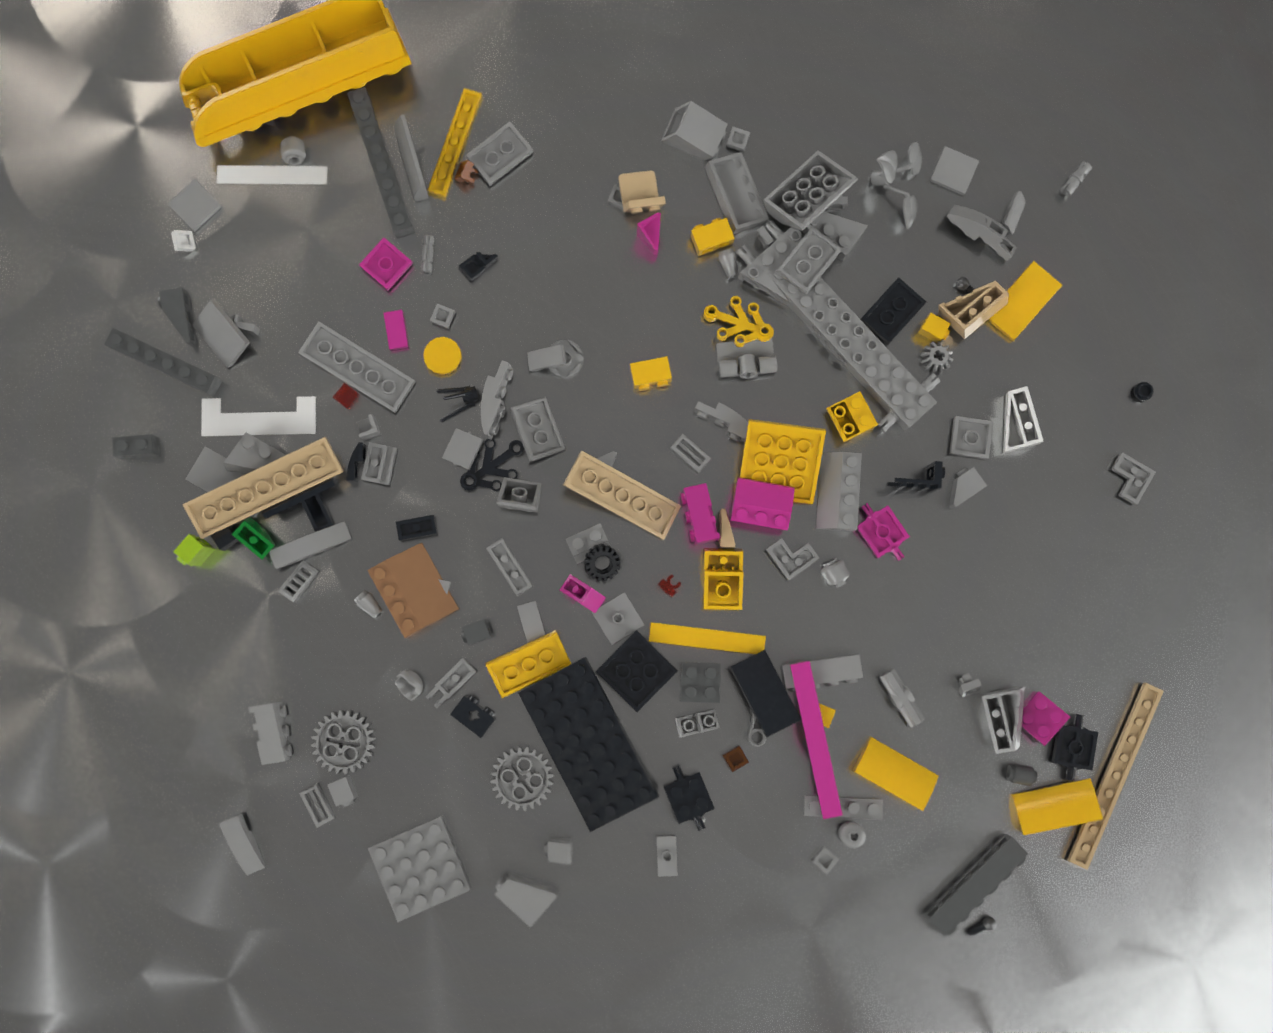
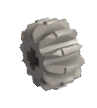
M933 341L930 343V346L926 345L924 347L925 352H922L920 356L925 358L921 361V364H927L925 370L932 368V373H936L937 370L939 373H943L944 369L950 368L949 363L953 362V358L949 356L953 354V351L946 350L949 345L942 347V341H939L937 345Z

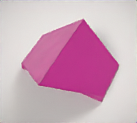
M655 213L637 223V236L654 255H658L661 213Z

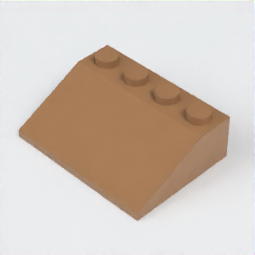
M423 543L415 545L367 570L404 638L412 637L459 610L449 590L446 594L438 579H443Z

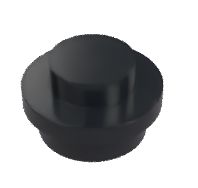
M1140 382L1134 387V395L1138 400L1146 401L1153 396V387L1147 382Z

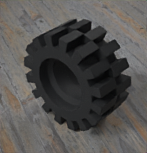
M601 544V546L595 545L594 549H589L590 552L586 553L584 563L588 574L593 579L607 581L608 578L611 580L614 574H618L617 570H620V559L614 549L604 544ZM606 556L609 558L610 563L606 569L601 570L595 566V561L598 557Z

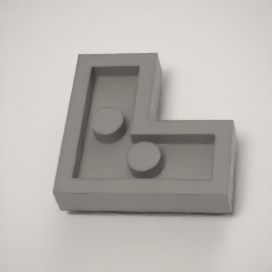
M1125 453L1119 454L1111 468L1112 471L1127 479L1118 496L1133 505L1139 503L1156 473Z
M781 538L766 549L788 581L820 559L809 543L792 553Z

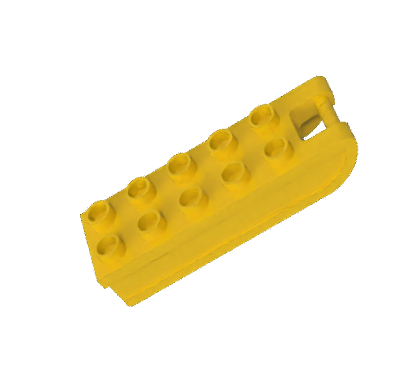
M328 0L198 52L184 65L179 78V88L185 107L191 110L193 117L191 128L196 144L206 147L241 132L257 130L262 124L276 118L289 117L295 114L297 110L313 103H324L331 99L333 95L348 89L361 88L368 81L383 75L396 74L403 67L412 63L388 7L385 8L382 0Z

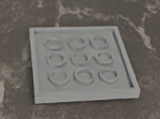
M442 816L368 848L397 922L471 890Z

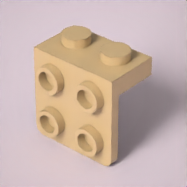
M654 171L626 173L618 177L624 213L638 214L642 210H649V212L659 211L666 204L665 196L659 197Z

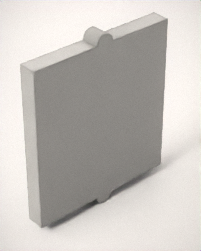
M456 428L442 458L452 462L454 466L459 465L470 470L483 439L472 435L471 432L467 433Z

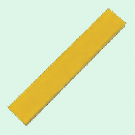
M467 88L463 89L429 183L428 193L446 198L478 110L482 93Z
M651 622L649 642L757 654L763 651L766 636L653 622Z

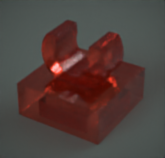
M673 575L668 576L667 582L662 579L657 584L670 598L677 593L674 589L681 585L680 582L676 585L670 583V580L674 577Z

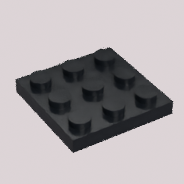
M636 630L596 672L638 712L678 670Z

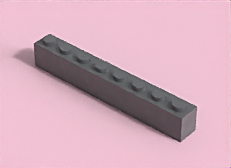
M365 87L348 92L347 94L393 232L397 239L413 234L415 231L369 94Z

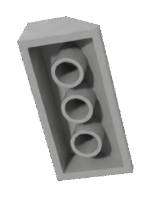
M822 453L818 478L815 529L850 532L857 530L862 453Z

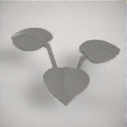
M913 142L908 149L909 164L906 167L897 168L896 152L890 150L876 159L882 170H873L871 174L872 185H883V189L892 190L906 197L903 201L905 230L910 228L916 218V198L914 195L910 196L905 191L889 186V184L894 181L896 172L911 168L912 175L919 173L922 166V154L918 142Z

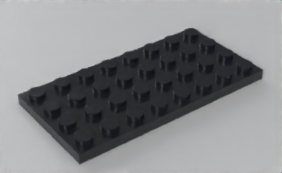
M587 657L518 692L590 832L659 797Z

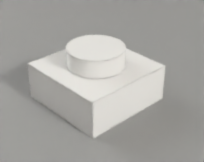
M174 230L171 232L175 251L193 252L196 249L192 231Z

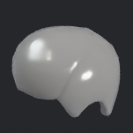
M405 670L396 676L398 679L395 681V684L408 700L413 701L421 694L423 683L417 673Z

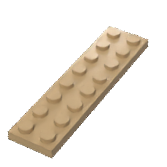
M325 436L182 505L200 538L203 539L344 472Z

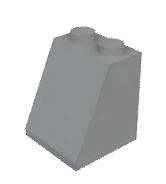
M690 101L675 109L661 142L706 161L717 155L719 143L726 135L725 129L728 124Z
M511 872L508 876L504 874L495 886L497 890L494 895L531 927L557 898L559 888Z

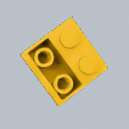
M861 391L826 408L843 442L856 438L878 425Z

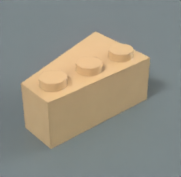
M994 281L973 290V292L967 295H960L948 303L939 304V315L951 323L950 326L965 339L1008 304L1009 293Z

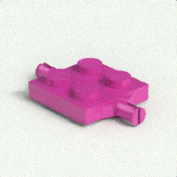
M868 503L863 505L861 508L867 517L862 523L857 525V530L876 558L888 552H892L898 561L905 556L898 547L910 536L890 507L887 505L880 511L873 512Z

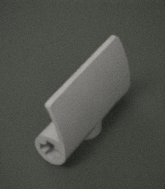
M772 338L766 342L757 339L746 343L743 347H737L734 341L716 344L720 378L741 376L743 379H750L756 377L757 374L777 373V359L774 356Z

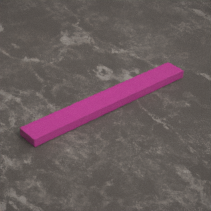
M810 661L790 664L823 819L842 816Z

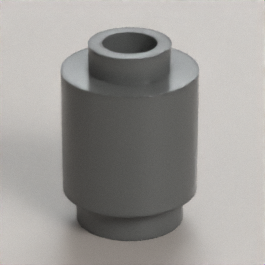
M1008 765L1006 779L1014 784L1032 786L1037 781V771L1032 766Z

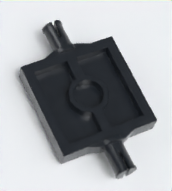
M1076 714L1075 725H1063L1056 733L1052 763L1068 768L1066 780L1075 781L1076 770L1086 769L1093 771L1099 733L1083 727L1085 715Z
M680 765L677 766V769L676 767L672 768L677 779L672 784L663 788L678 824L694 820L698 831L705 829L706 827L701 817L706 812L715 808L700 772L691 776H684Z

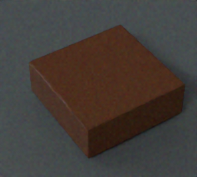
M740 745L723 754L732 772L749 763Z

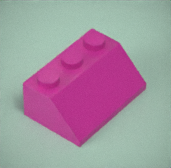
M738 477L731 509V521L788 531L795 487Z

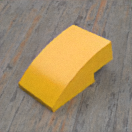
M704 548L703 608L742 610L743 549Z

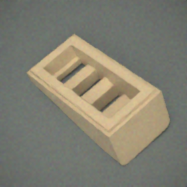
M721 509L719 511V547L736 548L726 509Z

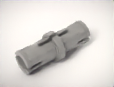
M1083 161L1078 169L1071 173L1067 183L1060 189L1062 195L1070 197L1074 190L1081 186L1085 176L1092 170V166L1088 162L1085 164V161Z

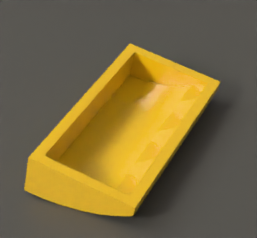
M872 737L869 738L852 769L855 773L921 811H924L939 775Z
M1091 778L1012 794L1023 835L1103 820Z

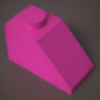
M571 574L560 588V591L594 613L597 612L606 598Z

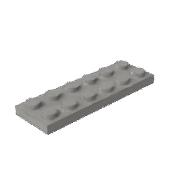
M319 321L298 352L301 356L394 413L397 412L416 382Z

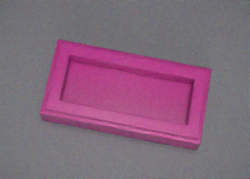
M403 310L384 312L389 350L409 348Z

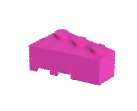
M707 484L683 488V493H680L682 504L687 506L685 518L686 522L691 524L692 530L689 531L691 542H695L696 546L718 541L720 534L716 529V519L713 515Z

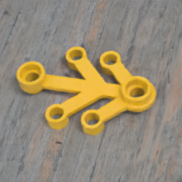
M733 296L730 300V306L735 310L738 318L720 312L714 305L705 307L703 317L706 321L714 322L718 319L735 325L728 329L723 327L718 329L716 336L721 341L745 330L753 333L746 336L738 334L734 340V344L737 347H743L746 343L757 339L766 342L773 337L774 330L771 325L763 322L758 312L759 305L757 303H750L747 309L748 314L752 315L756 325L748 321L741 306L742 300L739 296ZM754 307L756 311H752L750 308ZM713 310L715 313L711 314L708 311ZM724 332L726 335L721 336L719 333ZM737 339H742L744 342L739 343Z

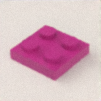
M383 237L362 260L359 266L389 291L413 262Z
M1038 691L1023 708L1022 729L1045 747L1070 719V716Z

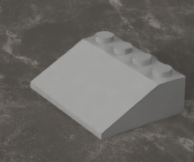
M817 150L764 199L768 214L777 221L803 231L848 190L858 178Z

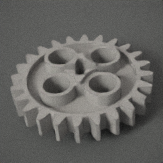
M340 710L338 716L335 712H332L331 718L324 716L325 722H318L321 728H314V731L318 734L311 736L312 739L316 740V743L311 744V747H316L317 750L312 754H319L316 761H324L321 766L322 768L329 765L328 772L336 768V774H339L341 769L344 774H347L349 769L353 773L356 771L355 766L361 769L363 767L361 762H369L366 756H373L369 749L376 747L371 744V741L376 738L370 737L374 730H368L371 723H363L365 717L358 719V712L351 716V710H348L346 715H344L343 710ZM334 725L340 729L338 736L332 734V727ZM352 729L358 730L359 737L357 739L351 737ZM327 738L335 740H341L344 738V741L358 742L360 743V746L352 744H346L343 746V743L329 742L327 741ZM330 745L336 748L335 755L329 754L328 747ZM349 748L355 750L356 755L354 758L348 757L347 751Z
M519 746L518 752H515L513 748L510 749V755L504 752L505 759L498 757L497 760L500 765H493L497 771L491 772V775L496 778L491 780L490 783L496 784L492 791H499L496 798L503 797L501 804L508 801V808L514 804L516 811H518L520 806L526 811L527 805L534 809V802L541 805L540 798L545 800L548 798L545 792L551 793L552 790L548 785H553L554 782L549 780V778L553 777L554 774L548 772L552 769V766H546L549 759H541L543 753L537 756L536 748L531 753L529 752V746L526 747L525 751H522L521 746ZM523 759L528 760L530 763L529 769H522L520 761ZM512 764L516 765L522 776H527L525 781L532 788L533 793H530L524 781H518L520 776L512 767ZM511 771L514 779L507 781L504 778V772ZM534 775L539 776L541 784L533 785L531 777ZM522 787L525 790V796L518 797L515 794V789Z

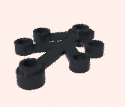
M486 439L484 442L486 448L482 468L476 472L477 461L481 458V454L478 451V457L474 459L470 470L461 476V486L467 491L483 487L499 492L502 485L499 480L491 482L481 478L486 474L510 478L509 473L515 472L516 476L512 479H517L518 473L515 469L505 470L496 467L512 456L523 454L524 446L519 440L510 442L509 449L491 461L493 450L496 448V442L494 439ZM493 441L494 445L493 447H487V443ZM516 445L520 446V451L518 452L513 450ZM469 478L473 479V484L471 485L467 484ZM494 483H499L500 488L494 489Z

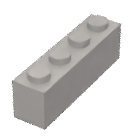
M859 654L810 661L815 688H820V684L827 683V686L839 685V681L846 680L847 683L858 682V678H863ZM790 664L780 665L785 689L789 688V692L795 691Z

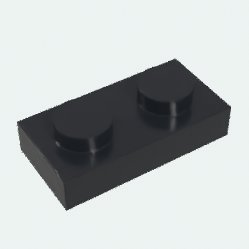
M435 515L396 521L399 541L438 534Z

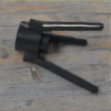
M475 386L437 389V393L461 392L444 396V400L462 397L463 402H468L441 418L440 421L444 422L463 410L475 406V401H479Z

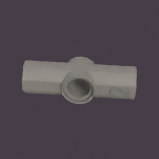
M895 669L882 674L879 678L888 691L892 704L900 711L908 726L912 728L925 720L914 702L913 694L907 686H904Z

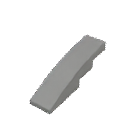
M344 521L271 550L269 555L276 570L310 558L336 545L351 541L352 538Z

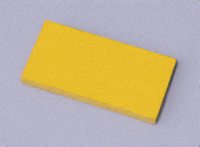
M1033 261L1007 290L1009 293L1008 304L989 318L988 321L1013 342L1060 289L1062 284Z
M556 630L485 663L501 698L545 679L572 664Z

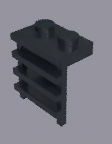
M934 461L926 466V480L895 478L894 482H888L887 486L895 487L896 491L906 487V491L918 488L917 492L929 489V493H934L942 489L945 467H943L942 461Z

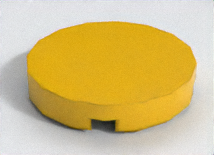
M438 337L431 340L425 347L423 354L424 362L429 370L439 375H447L456 371L462 359L461 350L457 343L447 337Z

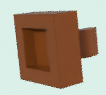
M469 160L461 162L454 180L474 183L475 180L470 178V173L478 174V170L472 168L474 163Z

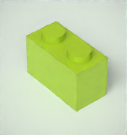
M188 534L173 552L178 556L176 559L183 565L188 564L192 567L193 565L201 566L214 552L215 548L206 540L201 539L200 536Z

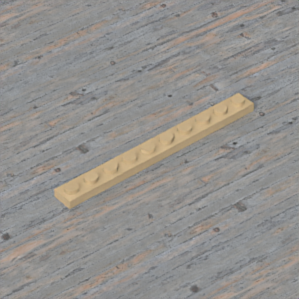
M1148 683L1142 684L1096 791L1103 820L1082 824L1067 861L1088 870L1162 697L1163 690Z

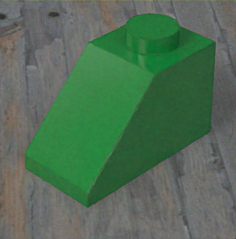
M251 517L244 520L232 534L261 560L275 546L266 530Z

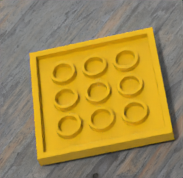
M749 419L739 478L795 487L793 502L813 504L826 429Z

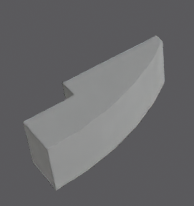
M242 814L219 823L233 855L246 875L266 867L253 833L248 830Z

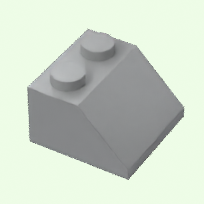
M504 477L497 505L507 509L537 513L542 483Z

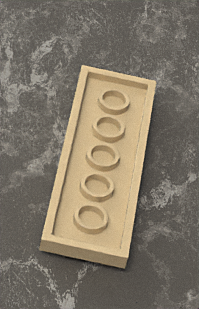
M580 451L563 486L662 540L665 539L681 508V505L584 451Z

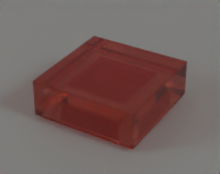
M344 383L332 398L349 410L360 394Z

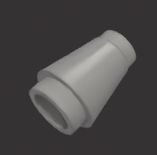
M733 248L719 252L718 259L727 277L738 275L736 252L733 251Z
M366 590L354 599L357 603L356 606L373 618L382 611L372 594Z

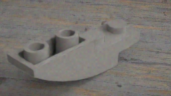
M952 206L947 217L966 236L974 241L978 237L982 238L985 244L991 246L1006 261L1013 256L1017 247L1005 237L1008 230L1004 226L976 210L963 206Z
M503 360L496 376H487L482 393V428L485 436L490 440L497 434L500 418H503L505 415L506 405L501 398L505 396L506 384L513 376V368L508 362Z
M698 401L694 410L698 417L705 420L710 418L714 420L716 425L721 427L728 426L726 432L729 435L728 438L739 442V440L745 442L748 426L746 419L720 402L715 409Z

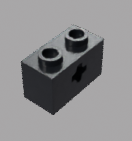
M464 695L450 715L478 737L482 738L497 719L494 716L495 712L487 706L485 708L478 704L480 701L473 695ZM477 710L479 719H472V713L470 712Z

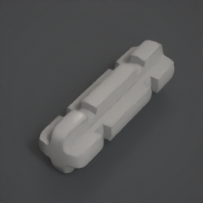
M424 235L423 243L425 245H423L421 269L423 272H431L434 237L432 235Z

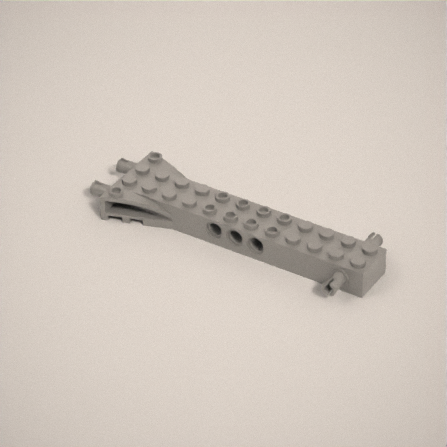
M771 220L770 224H767L764 228L775 240L773 244L756 257L745 245L736 252L747 264L746 268L740 272L738 279L748 282L757 290L760 289L766 292L768 296L793 310L888 413L877 422L878 428L884 423L886 424L880 429L882 432H886L895 422L906 431L937 403L929 394V391L940 383V379L936 378L931 382L937 376L931 373L920 384L821 277L806 295L777 273V269L801 241L802 235L799 229L793 227L786 232H782L774 221Z

